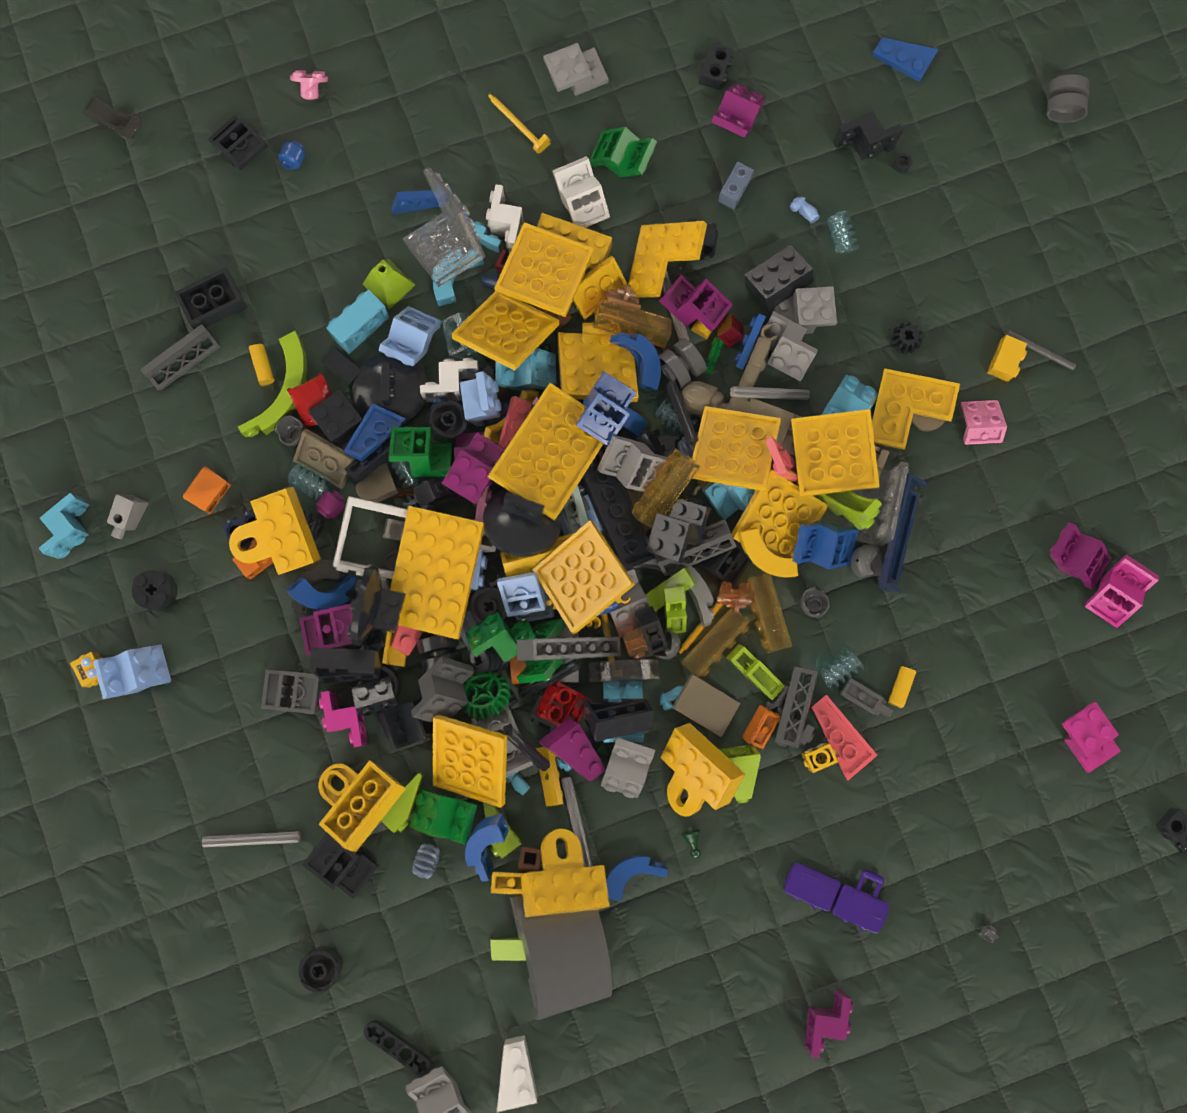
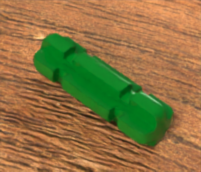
M715 337L706 360L707 363H705L707 367L705 373L712 374L714 371V365H716L723 344L720 338Z

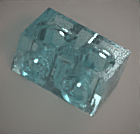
M457 313L442 320L449 356L463 358L477 352L452 339V333L470 316L468 314Z

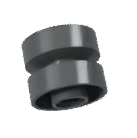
M1074 74L1054 78L1049 83L1047 117L1052 121L1060 123H1070L1085 118L1088 114L1089 79Z
M686 338L673 345L675 353L667 349L658 356L664 375L669 381L677 382L679 389L691 382L690 375L697 378L707 370L701 354Z

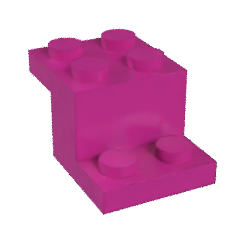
M1126 554L1101 578L1098 591L1085 603V607L1118 628L1143 605L1145 592L1159 580V576Z
M321 692L319 705L324 710L325 717H322L324 729L327 728V732L351 729V732H349L350 743L354 744V747L367 746L368 739L364 716L359 715L355 706L339 709L336 692Z
M1096 702L1090 703L1061 723L1069 734V737L1064 739V741L1086 773H1090L1121 752L1113 741L1119 734Z

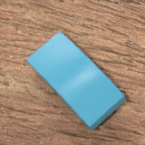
M468 221L467 225L471 235L483 246L500 254L502 249L501 240L495 235L490 234L488 236L487 229L482 223Z

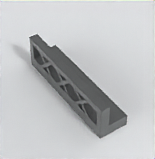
M201 324L140 370L160 392L220 348V346ZM209 338L213 345L208 349H201L202 342ZM196 351L195 359L192 361L186 360L188 352ZM180 362V370L177 372L171 371L172 364ZM160 373L166 374L165 381L161 384H158L154 379Z
M724 519L705 527L700 546L687 545L684 558L690 555L692 556L690 559L684 560L683 558V562L680 563L656 554L655 557L663 575L667 576L737 546ZM730 540L729 543L720 545L721 542ZM706 548H711L707 552H702V550ZM670 563H674L673 566H670V567H668V568L665 569V567H664L665 565L670 564Z
M794 666L775 739L778 745L799 748L818 675L817 671ZM805 674L812 675L811 682L803 686ZM804 691L807 696L806 701L798 705L800 693ZM799 710L802 715L801 720L793 724L795 711ZM792 729L797 734L795 742L788 741Z

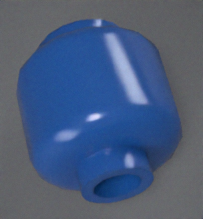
M296 141L285 142L278 154L281 166L287 170L299 169L306 156L304 147Z

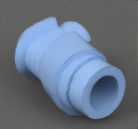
M795 198L790 204L792 211H799L810 223H814L819 219L820 216L817 209L805 201L806 198Z

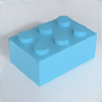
M368 289L366 292L359 294L352 305L346 306L339 317L333 318L326 328L333 339L350 354L390 316L381 301Z

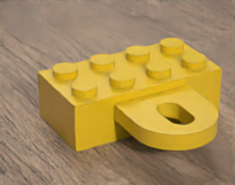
M544 213L541 214L537 224L538 228L594 248V254L585 274L606 260L612 247V237Z
M294 487L250 501L257 520L236 528L229 540L230 550L236 559L243 563H255L271 557L278 575L321 560ZM249 537L255 538L257 540L255 548L247 551L241 549L240 542Z
M690 723L674 729L660 757L675 771L667 788V797L673 810L682 816H690L697 813L704 801L715 810L730 804L745 776V773ZM684 789L688 792V799L685 805L680 799Z
M370 760L359 774L344 764H334L322 773L319 780V792L332 806L319 825L341 846L356 853L406 788L381 766ZM334 776H338L344 781L345 785L341 791H337L331 785V779Z
M557 829L546 835L541 844L543 871L529 872L521 876L525 918L598 910L609 907L604 865L584 867L581 844L573 832L566 829ZM558 838L563 839L565 842V859H560L557 855L556 840Z

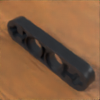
M372 1020L365 1026L364 1036L375 1046L419 1076H425L430 1072L432 1061L422 1051L379 1021ZM369 1027H377L376 1032L380 1035L382 1032H385L381 1041H378L380 1037L378 1034L374 1033L373 1036L369 1034L371 1031ZM392 1037L395 1040V1046L388 1048L384 1043L385 1038ZM402 1049H409L412 1053L411 1058H402ZM415 1055H418V1057H417V1059H416L418 1062H420V1063H422L423 1061L426 1062V1067H427V1069H426V1068H423L422 1070H420V1069H419L420 1064L417 1063L416 1061L414 1062L413 1065L411 1064V1062L413 1061Z

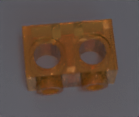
M641 628L622 634L621 638L629 658L634 657V660L646 656L645 652H648L649 649Z

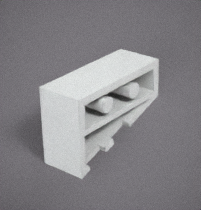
M525 1035L505 1040L497 1112L537 1103L538 1095Z

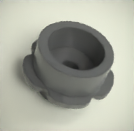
M987 924L980 927L979 935L984 940L993 943L995 939L999 938L997 930L993 926Z

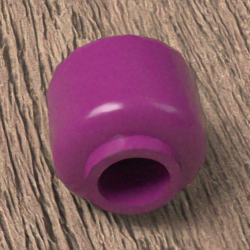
M335 490L333 493L325 491L316 501V506L318 507L316 510L327 519L330 517L336 518L345 507L342 501L344 497Z

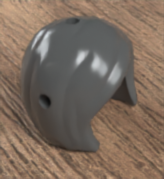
M861 545L851 555L850 565L852 572L857 578L880 575L884 559L880 549L875 545Z

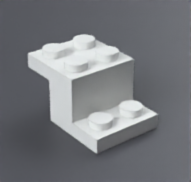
M587 156L553 170L562 203L569 211L573 224L586 228L610 217L601 184L594 177Z
M495 185V190L491 191L490 202L492 203L491 209H487L486 220H488L491 234L505 237L506 248L509 249L510 254L524 223L522 207L506 205L503 186Z
M464 358L463 361L445 359L443 362H439V384L427 382L425 385H420V393L426 402H433L436 398L462 401L460 382H462V379L475 378V373L480 372L478 361L473 358Z

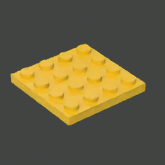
M524 222L494 287L495 291L566 317L594 254V248Z
M495 291L452 333V339L515 371L559 326V319L518 299Z
M558 332L557 344L561 390L574 399L585 400L603 371L634 390L636 395L631 402H637L639 396L634 356L627 349L609 343L611 338L609 336Z
M705 406L697 436L699 440L695 444L688 478L766 491L773 458L765 440L773 437L777 443L781 418Z
M870 409L791 419L800 497L880 487Z
M770 470L766 491H755L731 534L734 540L740 542L738 531L754 527L759 528L761 539L771 553L780 557L794 556L793 551L797 543L798 530L801 524L820 521L828 505L813 495L800 497L797 485L777 475L775 471Z
M590 520L532 569L533 572L537 573L542 587L570 631L574 634L635 585L595 523Z
M437 714L433 717V786L502 808L505 805L507 735Z

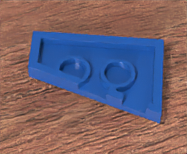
M882 37L872 56L920 82L939 49Z
M452 189L397 192L391 206V213L395 215L447 206L453 198Z
M758 314V317L753 316L749 326L752 327L750 335H745L742 345H745L743 352L738 351L734 361L737 363V368L744 369L766 316Z
M372 403L344 449L345 454L363 461L391 436L392 427H402L407 422L406 418Z

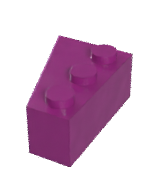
M569 718L538 741L576 773L590 782L606 770L580 724Z

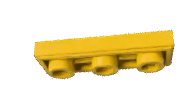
M545 747L535 748L550 762V767L546 771L539 769L546 807L563 804V792L560 788L559 772L555 761L556 756Z

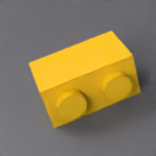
M1005 335L999 342L987 374L1007 382L1013 377L1016 378L1020 371L1018 365L1027 354V350H1025L1027 343Z

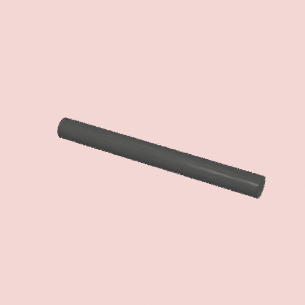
M1010 329L1006 334L1027 343L1026 347L1072 371L1077 365Z

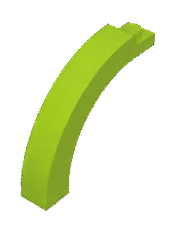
M296 331L278 339L286 360V375L281 392L266 411L238 426L241 434L245 437H253L260 430L266 435L275 430L277 422L282 417L291 415L296 409L287 389H292L307 380L306 353Z

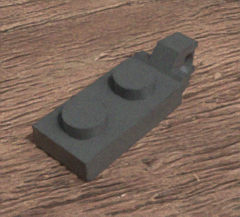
M852 678L847 680L839 694L877 717L879 714H882L888 718L893 713L892 709L885 706L887 701L883 697Z

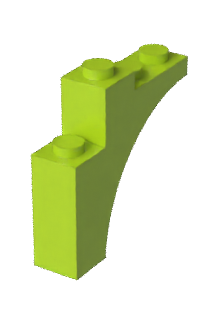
M851 491L815 495L819 500L827 504L828 508L837 517L843 515L858 530L868 529L874 524L875 520L873 518L880 512L878 508L882 505L878 499L864 498Z

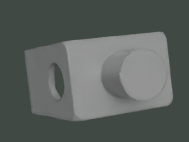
M116 494L107 520L108 524L114 526L111 536L122 539L126 530H135L149 502L133 495Z

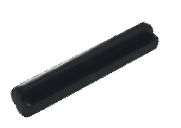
M510 728L505 733L507 739L539 769L546 771L550 767V762L515 729Z

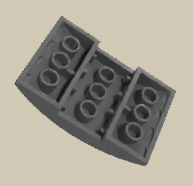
M523 895L510 898L518 936L522 939L530 975L528 981L537 1020L612 996L610 959L598 910L525 918Z

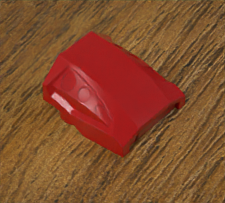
M322 373L292 389H287L305 426L318 425L308 411L332 395Z
M557 681L549 685L538 704L537 716L556 726H559L568 718L578 723L584 713L583 699L589 698Z

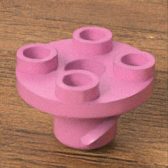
M295 70L290 75V80L300 82L302 98L314 100L319 97V82H327L328 76H325L324 71H314L312 74H306L305 70Z

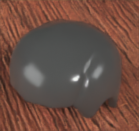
M289 415L282 417L277 422L275 432L278 434L280 442L293 447L299 444L302 432L306 428L302 421Z
M811 587L802 595L800 607L806 615L819 618L828 611L829 599L824 591Z
M665 630L664 636L668 648L654 653V656L669 660L674 658L679 652L681 642L678 634Z

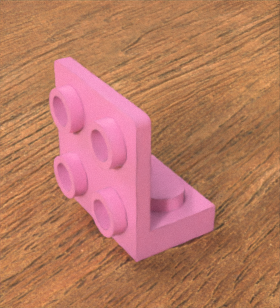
M998 400L961 402L960 407L967 425L963 438L965 445L1003 442L1007 424Z

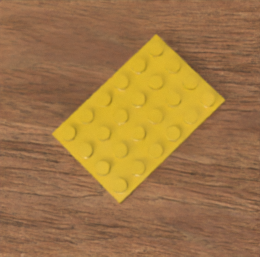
M549 383L488 475V478L515 495L544 505V514L555 521L604 443L575 425L586 407Z
M408 507L390 588L391 591L406 594L398 625L453 639H460L484 532L483 522L417 507Z

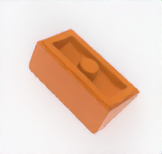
M760 705L742 738L748 744L764 749L781 715Z

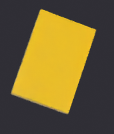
M610 256L583 276L573 299L583 319H586L606 304L607 289L617 291L618 287L624 289V286L627 284L614 257Z

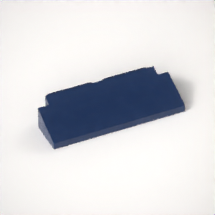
M905 473L878 585L885 592L901 593V589L893 585H897L899 582L907 550V542L911 534L919 501V493L913 491V487L927 486L928 484L912 473Z

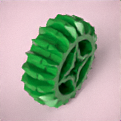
M494 671L489 673L483 672L482 674L476 672V676L473 677L471 675L469 677L470 680L464 682L463 687L468 703L462 707V710L465 714L467 713L468 717H474L477 721L480 718L485 721L487 717L493 720V715L500 716V710L506 711L505 705L509 704L508 698L511 697L510 686L499 672L496 674Z

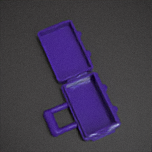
M795 862L790 867L783 884V891L793 896L795 901L800 899L811 904L813 909L820 908L825 911H830L833 906L831 912L834 915L842 918L843 923L849 921L860 926L861 931L867 929L873 933H878L882 929L889 912V904L877 898L884 878L866 869L862 871L856 888L847 884H842L841 888H839L840 882ZM865 878L877 883L872 896L861 891Z

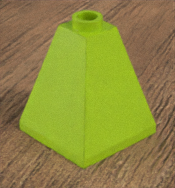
M383 259L363 282V285L388 310L416 286L390 259Z
M753 745L719 749L745 773L734 798L738 803L748 802L753 796L761 758L760 753Z

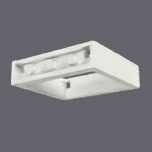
M348 496L333 567H337L336 570L348 573V570L356 571V575L363 576L365 567L368 568L370 566L341 560L352 507H360L405 518L408 509ZM378 568L381 580L393 579L394 571Z

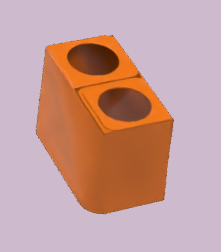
M205 466L186 490L183 499L211 514L231 484Z

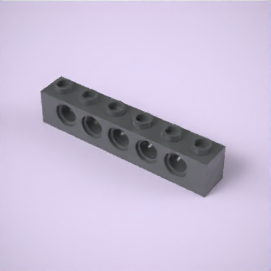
M620 637L517 640L518 661L621 656Z

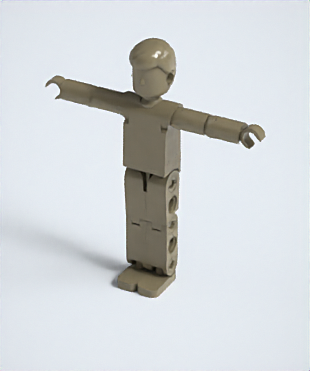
M767 324L762 328V338L759 337L738 387H755L760 372L766 367L765 360L771 349V343L778 338V335L772 338H767L764 335L765 331L770 329L773 324ZM701 381L690 382L682 389L681 395L689 415L702 418L704 407L708 406L781 418L777 443L782 445L783 449L781 450H787L790 456L795 458L791 419L802 418L801 416L754 398L731 396L729 403H725L724 395L717 391L718 388ZM875 446V452L880 453V455L876 454L878 477H880L890 452L884 449L881 451L879 447ZM698 480L697 484L700 486L695 488L693 495H697L698 491L711 482Z

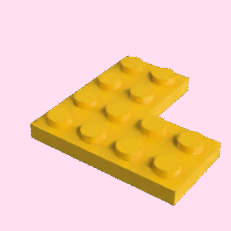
M704 221L641 225L628 285L631 286V291L636 293V298L660 297L668 261L700 260L707 223Z
M884 368L872 419L874 444L905 450L913 414L951 422L960 383Z

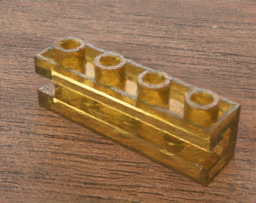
M600 298L595 310L593 328L618 335L620 332L628 335L640 334L653 345L663 348L666 346L671 336L672 319Z
M675 449L668 456L662 469L657 472L655 479L645 489L643 496L635 503L631 511L639 522L653 528L657 513L662 515L668 513L700 468L698 463L690 456H685L681 451Z
M764 573L760 576L747 578L744 589L747 595L750 594L752 602H749L751 612L755 613L757 617L755 625L757 631H761L763 637L760 640L763 650H766L768 654L792 647L771 574Z
M733 605L680 663L694 676L704 678L711 671L709 666L713 662L717 664L723 658L722 652L726 648L730 650L737 642L735 638L739 634L743 636L750 628L748 624L751 621L746 616H743Z

